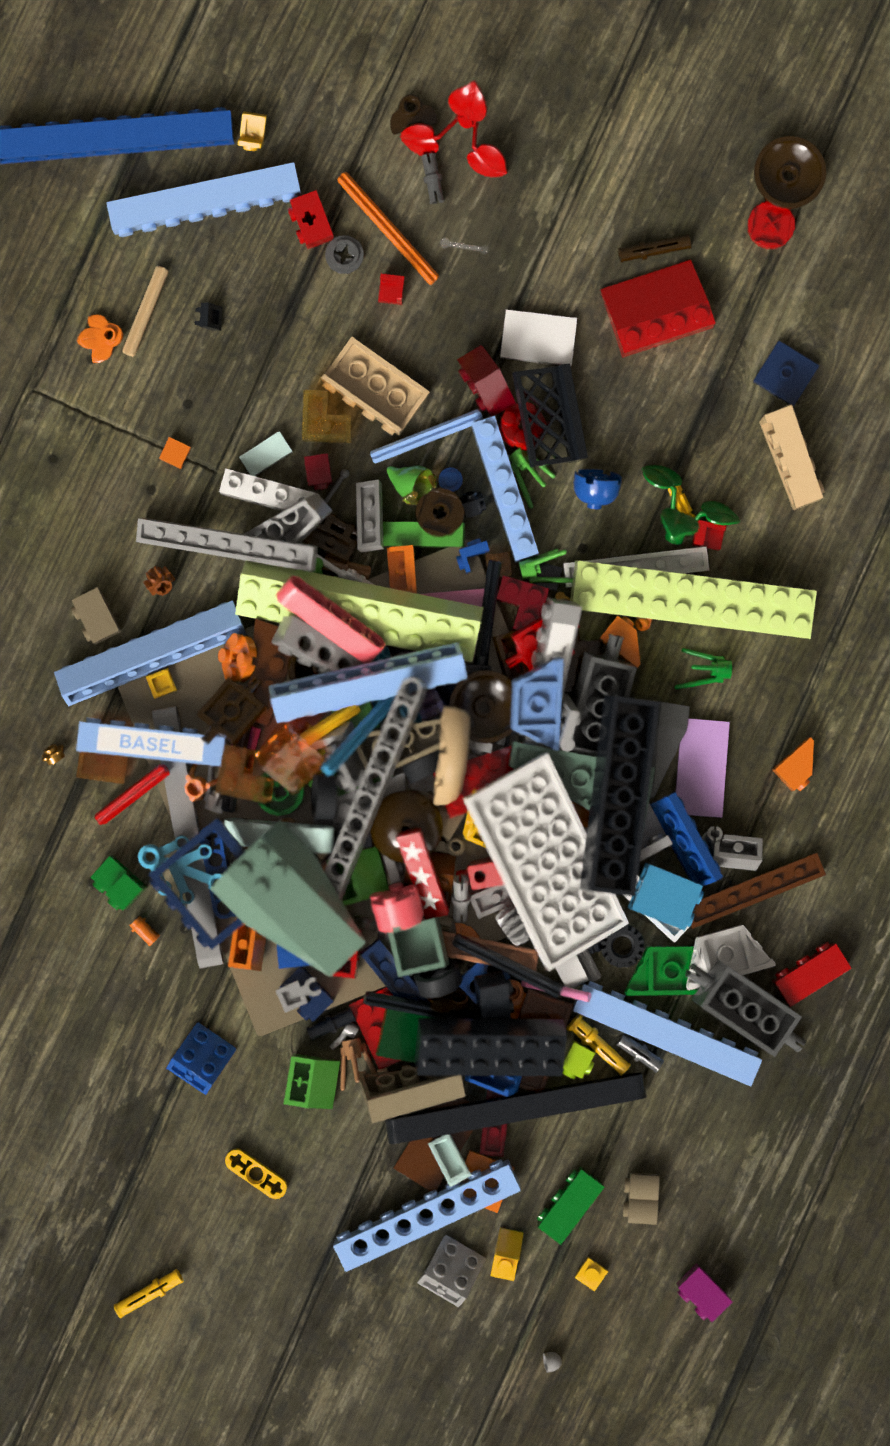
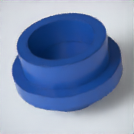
M446 468L439 475L441 488L454 492L462 485V475L455 468Z

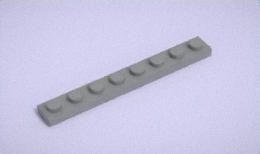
M143 517L138 518L136 542L305 571L315 570L317 546Z

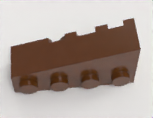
M255 618L253 641L256 645L257 656L252 657L251 665H255V668L249 678V682L254 676L262 682L253 695L266 707L265 711L255 722L270 726L274 710L269 686L286 682L290 656L278 650L279 646L271 643L278 626Z

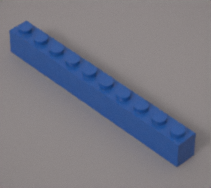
M214 108L212 112L190 110L188 114H179L178 112H166L164 116L142 114L141 118L118 116L117 120L94 118L93 122L71 120L69 124H60L59 122H47L45 126L23 124L21 125L22 128L0 126V164L233 145L235 143L232 114L230 110L226 111V108Z

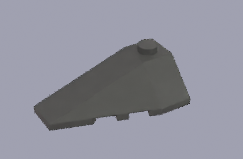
M660 702L652 768H655L650 798L654 799L666 775V771L677 752V748L686 734L690 706Z

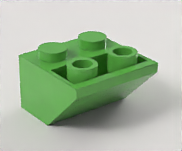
M377 847L362 850L341 900L344 906L370 899V895L375 892L389 890L381 855ZM338 862L336 864V871L340 875L344 874L345 868L342 863Z
M293 1053L284 1104L304 1108L333 1109L340 1061Z

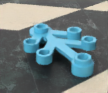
M180 835L175 841L162 847L152 844L146 845L139 851L138 860L143 867L153 871L168 859L164 857L165 855L181 848L178 845L180 838H184L186 842H189V838L185 835ZM202 844L197 850L182 856L168 868L180 892V900L184 904L192 903L195 894L188 888L183 875L209 885V888L214 885L215 879L223 875L221 873L210 875L187 866V864L201 858L207 859L211 856L212 848L208 844ZM202 847L209 849L207 856H203L200 853ZM148 852L155 854L153 861L147 860L146 854ZM165 880V882H166V883L170 886V888L172 889L171 883H170L169 881ZM161 890L158 892L161 895H165ZM185 892L191 894L192 898L190 901L183 899Z

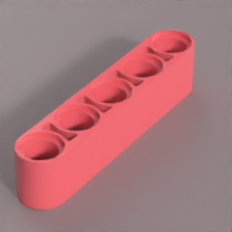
M291 576L276 593L277 600L284 607L364 664L372 662L386 647L384 640L377 633L297 576Z

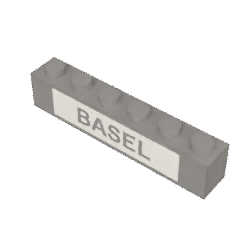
M547 598V603L542 608L543 622L542 627L537 631L538 646L532 655L533 669L557 657L564 659L563 699L582 607L573 601ZM517 732L518 738L524 744L549 747Z

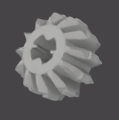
M511 904L503 908L496 915V921L513 945L519 946L530 940V936L515 905Z

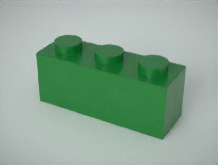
M581 1166L577 1171L573 1169L566 1178L568 1182L563 1190L559 1188L551 1198L553 1201L548 1209L544 1207L536 1218L538 1220L537 1227L560 1245L605 1188L602 1182Z

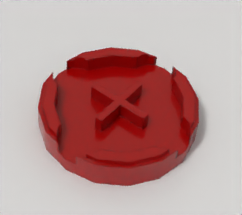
M768 201L756 206L751 211L747 221V231L751 240L759 247L765 249H777L784 246L791 239L795 230V218L791 211L786 208L777 207Z

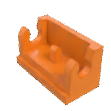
M413 545L387 548L390 588L417 594Z

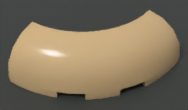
M444 707L441 716L439 749L444 750V753L440 752L439 763H437L433 805L449 804L456 800L461 794L469 749L470 716L466 712L455 708Z

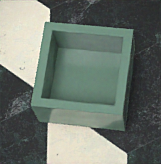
M439 917L424 920L404 930H401L400 926L393 927L394 932H388L398 977L450 965Z

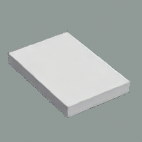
M506 310L500 358L552 365L570 364L571 367L577 318Z

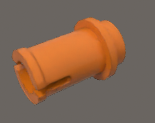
M139 916L130 925L131 931H135L148 946H151L160 935L145 921L146 918L143 919Z

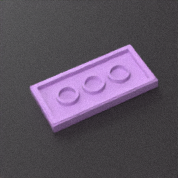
M688 719L686 734L679 744L675 791L677 796L683 800L688 815L722 818L730 722Z

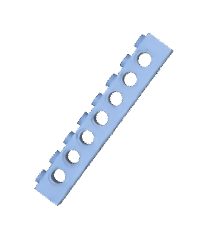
M502 1159L497 1160L489 1165V1169L482 1172L480 1169L471 1172L472 1176L452 1187L446 1184V1189L439 1192L437 1190L430 1191L423 1196L424 1199L418 1202L411 1200L403 1204L402 1209L396 1212L390 1210L380 1215L381 1219L373 1223L371 1220L360 1224L358 1226L359 1229L351 1233L347 1230L337 1235L333 1247L345 1272L521 1191V1185L509 1160L504 1162ZM489 1178H494L498 1181V1185L494 1188H489L486 1186L485 1181ZM467 1188H472L477 1194L473 1198H467L463 1192ZM449 1198L455 1204L451 1208H445L441 1202ZM422 1209H430L433 1215L430 1218H423L419 1212ZM407 1219L411 1225L408 1228H401L398 1225V1221ZM379 1229H385L389 1232V1236L387 1238H379L376 1232ZM358 1239H363L367 1242V1246L361 1249L356 1247L354 1242Z

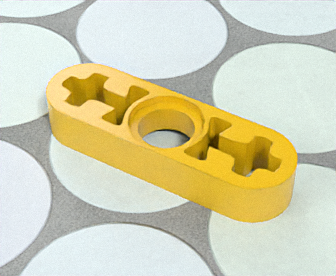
M235 1148L228 1152L225 1158L228 1169L272 1199H279L285 1195L287 1182L283 1177L242 1149ZM231 1155H241L240 1160L244 1164H247L248 1160L252 1162L247 1167L245 1173L241 1172L244 1168L241 1164L237 1163L236 1166L231 1164L233 1161L230 1158ZM253 1167L262 1169L263 1177L260 1180H253L250 1177L249 1172ZM267 1174L272 1176L269 1178V1181L273 1184H276L277 1181L281 1183V1192L276 1191L273 1193L271 1191L272 1186L266 1183L265 1187L261 1185L265 1181Z

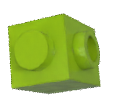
M572 1040L564 1056V1070L562 1073L574 1080L576 1076L582 1079L584 1074L589 1075L594 1066V1062H592L595 1055L594 1050Z

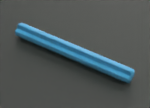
M396 695L380 700L322 764L321 769L326 775L334 774L388 714Z

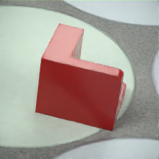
M380 274L378 302L402 305L405 284L404 276Z
M698 520L700 528L694 533L692 546H707V549L719 551L727 526Z

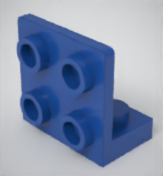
M196 1023L166 1069L206 1095L235 1053L236 1048L200 1023Z

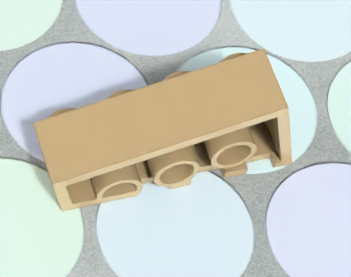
M792 405L764 415L759 423L793 510L821 500L823 498L822 494L825 493L821 480H817L814 472L816 467L813 459L809 457L807 443L799 428Z

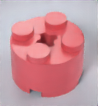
M402 882L394 883L389 886V890L375 892L370 895L378 930L381 932H394L392 927L400 926L401 930L413 927L422 922L423 916L425 917L416 885L403 886Z

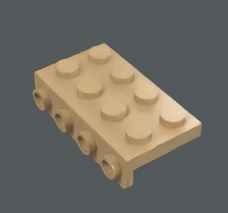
M353 337L350 338L330 368L321 377V380L324 382L322 386L333 394L337 391L343 395L342 400L349 406L354 408L357 405L363 410L362 415L372 422L375 419L383 424L381 428L390 435L396 433L400 436L430 394V391Z

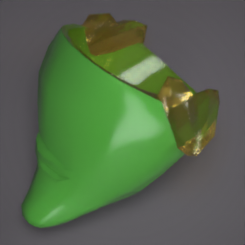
M416 465L402 468L389 466L387 468V474L392 484L403 497L402 501L406 504L417 505L419 499L424 494L426 495L432 488L436 489L435 474L424 466Z

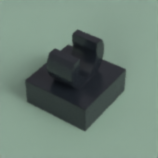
M209 302L201 303V307L195 309V312L200 313V321H194V324L212 331H221L223 307Z

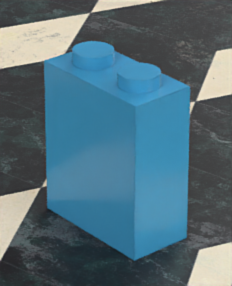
M645 863L636 885L635 897H631L628 908L685 931L686 927H690L695 914L692 912L695 905L699 904L702 900L703 886Z

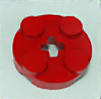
M526 402L527 410L534 414L536 411L535 406L530 402ZM514 404L508 407L502 414L499 431L502 439L509 446L514 447L515 445L521 448V450L527 451L523 429L518 428L520 423H522L519 406ZM540 412L537 418L546 424V420ZM534 422L530 427L531 433L538 438L543 429Z

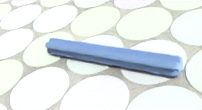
M476 409L372 450L370 452L371 458L374 463H379L472 426V423L483 420L482 413L479 409Z

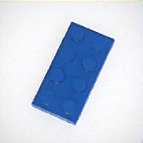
M676 792L651 803L650 806L665 834L669 836L672 842L671 847L690 881L705 886L721 879L723 876L720 872L719 864L713 860L708 851L707 843L700 837L696 823L689 817L683 800L677 796Z

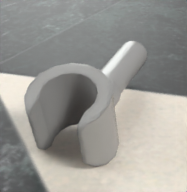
M352 1022L347 1024L340 1036L330 1045V1048L334 1050L346 1036L354 1039L360 1027Z

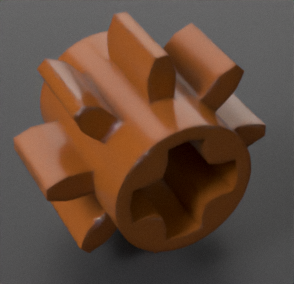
M155 566L146 573L147 580L143 583L153 596L156 593L163 596L170 592L172 589L171 582L175 581V578L166 566L163 568Z

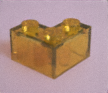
M304 390L303 442L351 443L352 418L350 415H328V391Z

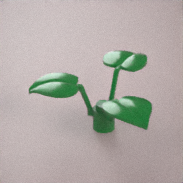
M649 465L642 467L643 476L651 485L661 489L670 488L672 491L671 508L663 509L661 512V519L667 530L665 539L675 545L682 544L686 535L694 534L699 530L700 525L697 521L703 516H706L709 522L718 525L740 523L741 520L732 509L717 501L703 502L701 506L703 511H700L695 518L679 512L675 509L677 492L675 486L682 484L681 477L672 469L664 466Z

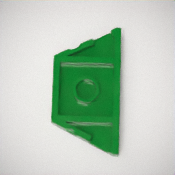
M646 946L628 983L625 995H695L699 988L687 990L688 978L685 976L686 970L690 969L694 946Z

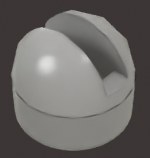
M543 1353L546 1372H553L560 1368L562 1359L557 1353Z

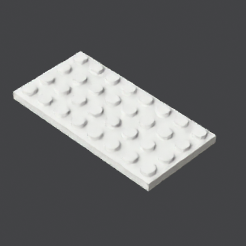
M548 753L539 755L463 799L546 970L554 969L629 924L615 894L580 889L587 834Z

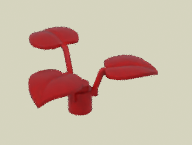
M475 80L452 91L448 98V103L452 111L457 115L438 135H434V130L431 126L422 123L410 125L400 134L402 142L411 151L420 156L427 154V157H429V153H437L439 150L437 140L441 139L457 122L463 128L473 127L472 149L474 151L469 152L467 155L470 167L477 173L487 177H500L508 173L505 157L497 147L490 144L477 146L478 121L483 120L486 116L487 106Z

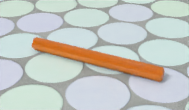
M347 172L342 173L337 179L338 183L430 285L435 283L439 278L438 273Z

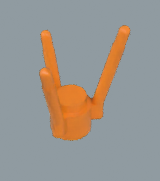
M193 763L189 774L185 777L188 781L185 785V792L190 797V801L203 800L204 797L202 795L208 788L218 784L220 777L209 782L200 776L194 777L198 764Z

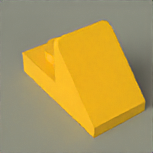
M500 1227L490 1276L514 1281L517 1264L520 1259L523 1232Z

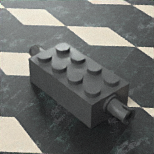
M609 634L605 653L602 655L584 652L571 699L580 712V722L578 726H575L572 737L575 746L571 750L577 752V754L597 757L604 696L629 698L637 667L630 662L622 661L618 658L624 637Z
M718 960L710 973H707L695 963H692L689 968L695 971L696 974L688 969L686 970L685 976L700 985V988L692 998L693 1002L774 1057L784 1043L796 1052L803 1049L795 1043L796 1041L805 1046L806 1040L793 1032L802 1017L723 962Z

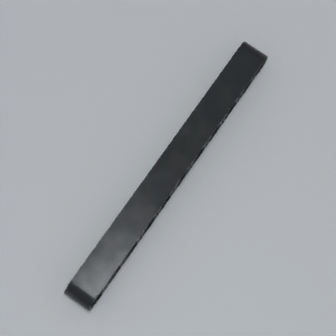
M638 1072L543 1089L541 1093H535L534 1091L508 1097L503 1096L403 1114L386 1119L385 1125L389 1144H398L646 1098L647 1094L643 1073Z

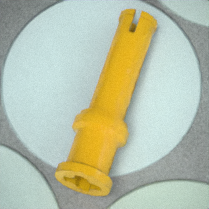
M578 1014L568 1024L566 1030L568 1032L572 1031L581 1039L582 1045H589L620 1076L623 1075L631 1064L598 1035L599 1032L596 1027L592 1028L582 1019L583 1015Z

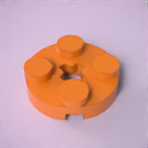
M233 633L227 640L224 648L219 650L218 660L222 662L225 680L230 678L234 682H245L251 677L255 665H251L252 657L257 656L256 645L250 636Z

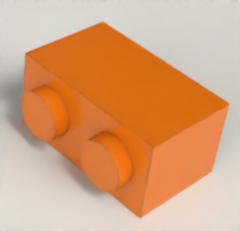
M242 924L232 935L228 967L261 971L266 937L249 926Z

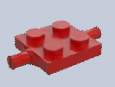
M542 617L511 634L517 653L505 659L510 669L523 662L529 671H532V655L537 650L538 642L536 637L538 629L542 627Z

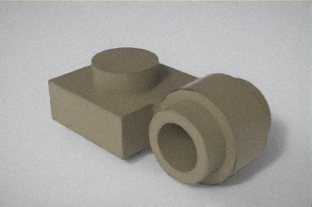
M454 837L450 839L449 843L440 841L433 852L456 855L457 858L464 853L465 843L462 839ZM453 844L458 845V846H459V850H458V851H454V850L452 849L451 845H453Z

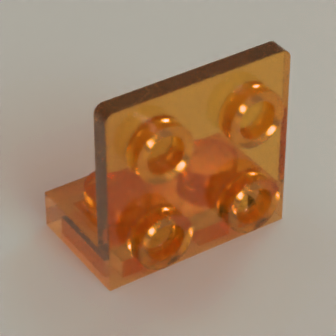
M289 721L254 755L262 769L292 795H295L321 770L322 764L326 761L325 757L301 737Z

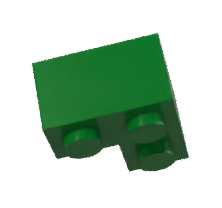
M113 855L109 856L90 877L94 880L92 885L101 893L107 892L105 894L109 898L107 902L117 911L119 909L123 911L129 909L148 888Z

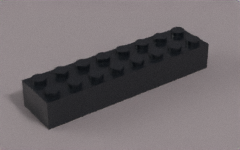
M604 696L580 889L635 897L660 702L619 696Z

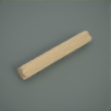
M156 266L123 347V353L128 356L134 357L136 355L168 275V270L164 267Z

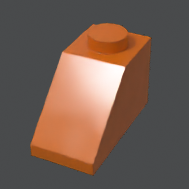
M617 616L599 640L607 646L609 634L624 637L619 656L638 668L641 663L637 630L633 628L635 623L626 616L622 618Z
M811 737L806 738L772 769L791 791L796 789L801 791L810 783L808 778L812 775L814 740Z

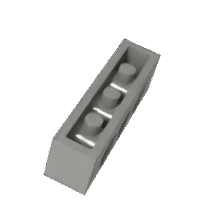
M294 616L283 617L271 642L279 646L278 650L289 656L291 654L297 656L298 662L309 667L311 665L318 668L317 672L319 674L340 670L338 666L340 659L343 662L342 669L364 664L314 627ZM301 637L304 640V645L302 648H300L299 646V639ZM321 648L324 652L322 659L319 657V650Z

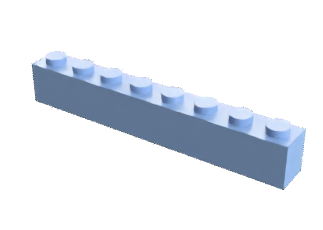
M293 162L106 203L112 231L115 235L119 234V237L133 235V231L143 230V232L154 231L157 229L156 226L166 224V227H173L179 225L180 221L184 220L197 222L203 220V216L213 215V217H221L226 215L227 211L236 210V212H244L250 210V206L255 205L268 207L278 200L290 202L291 199L301 196V191Z
M233 600L221 603L210 610L198 612L195 616L188 619L176 621L168 627L154 630L148 635L131 639L128 643L109 648L103 653L86 657L83 661L64 666L60 670L55 671L54 674L63 699L68 706H71L223 645L233 633L247 635L240 615L235 614L236 606Z
M459 642L271 685L269 686L276 721L279 723L283 721L289 722L305 716H315L318 713L330 710L337 711L352 705H362L369 701L387 699L397 695L401 683L406 678H421L425 681L427 689H432L439 685L465 680L467 675ZM415 682L409 685L410 693L418 690V685Z
M590 981L589 984H582L580 990L590 992L591 999L589 1002L576 999L572 1009L574 1012L748 1086H752L762 1059L757 1057V1051L745 1047L744 1050L736 1048V1042L724 1037L722 1041L713 1038L714 1033L700 1028V1031L691 1029V1023L682 1019H678L677 1022L668 1019L669 1014L656 1009L655 1013L646 1009L648 1005L637 1000L630 1003L624 1000L625 995L612 990L611 994L602 991L603 986Z

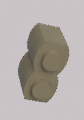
M629 1172V1178L624 1179V1193H628V1201L623 1202L622 1216L627 1217L628 1223L657 1225L659 1175Z

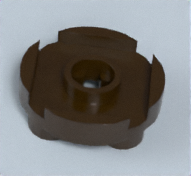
M437 488L426 495L424 494L419 499L416 507V517L420 528L425 533L433 537L442 538L452 536L461 527L464 520V508L459 497L454 492L444 488ZM443 507L447 515L437 519L433 511Z

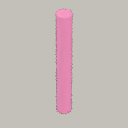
M524 981L521 982L522 987L542 991ZM564 987L560 995L589 1002L591 999L590 992Z

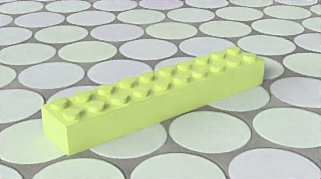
M245 561L240 578L236 615L281 623L284 616H294L305 622L284 607L276 598V593L291 576H297L377 633L384 640L385 645L422 651L459 642L463 661H473L483 607L288 567Z
M575 561L570 601L576 602L582 607V610L810 639L817 591Z

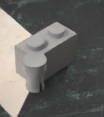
M714 826L710 827L702 836V839L708 845V851L713 860L720 867L756 871L762 862L763 838L735 835L723 836L722 830L717 826L715 830Z

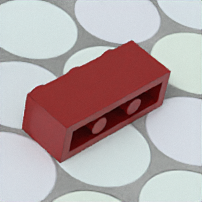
M825 942L816 948L817 953L810 957L808 954L804 955L796 961L797 965L790 970L786 967L775 974L777 978L772 981L788 1006L795 1005L852 969L837 944Z

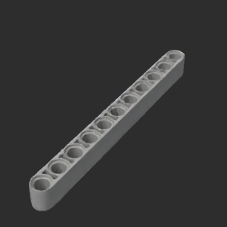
M406 678L401 683L325 869L327 877L341 900L425 697L427 685L421 678ZM412 682L418 685L416 695H412L409 692V685ZM403 704L409 708V715L406 718L400 715V707ZM394 727L400 732L398 740L392 739L390 735ZM384 750H387L391 756L388 763H385L381 758ZM375 772L381 776L380 785H375L372 781V776ZM365 795L370 796L372 799L370 808L363 804ZM357 817L363 822L361 830L356 829L354 826V820ZM347 840H350L354 845L352 853L345 849V842ZM338 862L344 865L345 871L343 875L336 871V864Z
M177 706L152 710L155 730H158L159 725L173 727V732L182 733ZM161 760V764H165L170 770V774L164 779L175 839L180 835H185L190 841L201 831L195 801H190V797L185 792V785L188 782L185 777L189 774L188 763ZM184 838L178 840L180 847L187 843ZM199 842L186 854L197 850L199 846H201V843ZM202 858L187 864V866L206 873L204 859ZM183 875L188 888L195 894L193 902L187 904L189 911L212 938L216 937L219 934L217 918L212 908L208 884ZM185 892L186 901H190L192 898L191 894ZM191 928L199 968L224 964L221 943L212 950L208 946L204 948L196 939V936H198L197 932Z

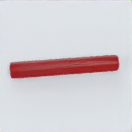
M165 764L158 765L97 812L95 819L98 824L102 825L109 822L170 774Z

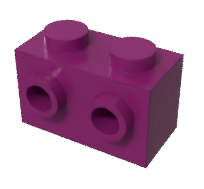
M697 1263L676 1283L680 1289L677 1293L685 1302L688 1303L691 1300L696 1306L695 1312L703 1320L708 1318L713 1322L733 1303L723 1289Z

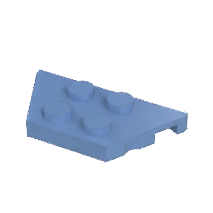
M557 657L514 679L512 684L511 729L530 737L532 740L547 745L555 751H559L564 661L561 657Z

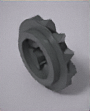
M350 236L334 238L326 248L325 257L327 264L339 274H350L358 270L363 262L361 244ZM346 246H348V254L353 258H346L345 262L341 264V256L337 253H343Z

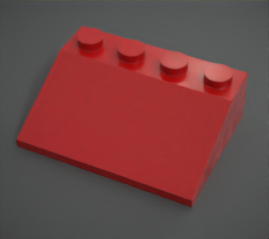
M691 260L600 289L622 358L712 329L716 324L708 299Z

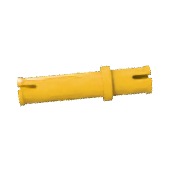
M175 1269L160 1279L155 1278L150 1285L114 1304L115 1312L122 1318L156 1297L165 1296L168 1290L184 1282L182 1275L178 1269ZM166 1282L168 1283V1284L162 1286L161 1288L157 1289L156 1291L151 1292L152 1290L158 1288L159 1286L163 1285L164 1283H166ZM143 1295H146L144 1298L130 1305L131 1302L142 1297Z

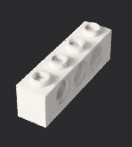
M225 469L219 490L221 495L279 511H285L315 494L314 492Z

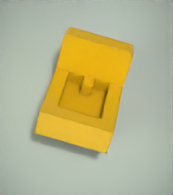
M243 111L240 138L238 139L239 146H243V149L249 151H257L258 148H262L265 139L267 115Z

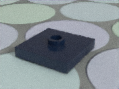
M778 341L753 380V383L794 407L819 365L781 341Z

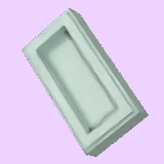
M277 432L239 458L250 475L256 476L291 454L292 450L281 433Z
M451 1134L442 1135L428 1143L450 1187L472 1176Z

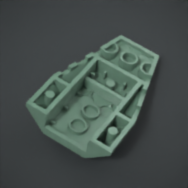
M281 820L249 848L210 888L245 925L330 977L366 943L314 853Z

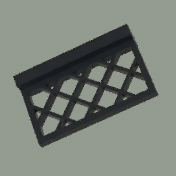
M570 364L513 372L512 375L530 468L567 462L574 463L588 458ZM544 374H552L553 384L550 388L540 381ZM527 376L534 382L529 391L522 386L521 377ZM537 385L547 393L542 401L532 394ZM550 396L557 401L558 407L555 412L545 405ZM528 399H531L538 405L534 414L527 410L526 402ZM542 409L551 416L547 424H544L537 418ZM554 420H557L562 426V431L559 435L550 429ZM533 422L543 429L538 438L531 433L530 427ZM546 433L556 439L551 448L542 442ZM559 443L566 448L567 457H561L554 452ZM538 446L548 453L544 460L537 461L535 450Z

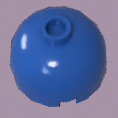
M580 469L574 473L573 485L575 494L582 502L587 503L588 508L601 509L602 505H609L614 502L620 493L622 477L617 473L610 472V476L603 474V470Z

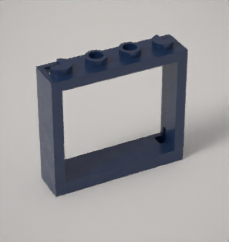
M219 818L215 819L149 874L152 878L149 882L157 892L162 890L167 896L165 902L173 911L177 909L182 914L180 919L189 930L193 928L198 934L196 936L198 942L204 948L208 946L211 950L244 923L237 918L216 937L212 938L160 874L213 831L217 833L236 858L239 859L246 850Z

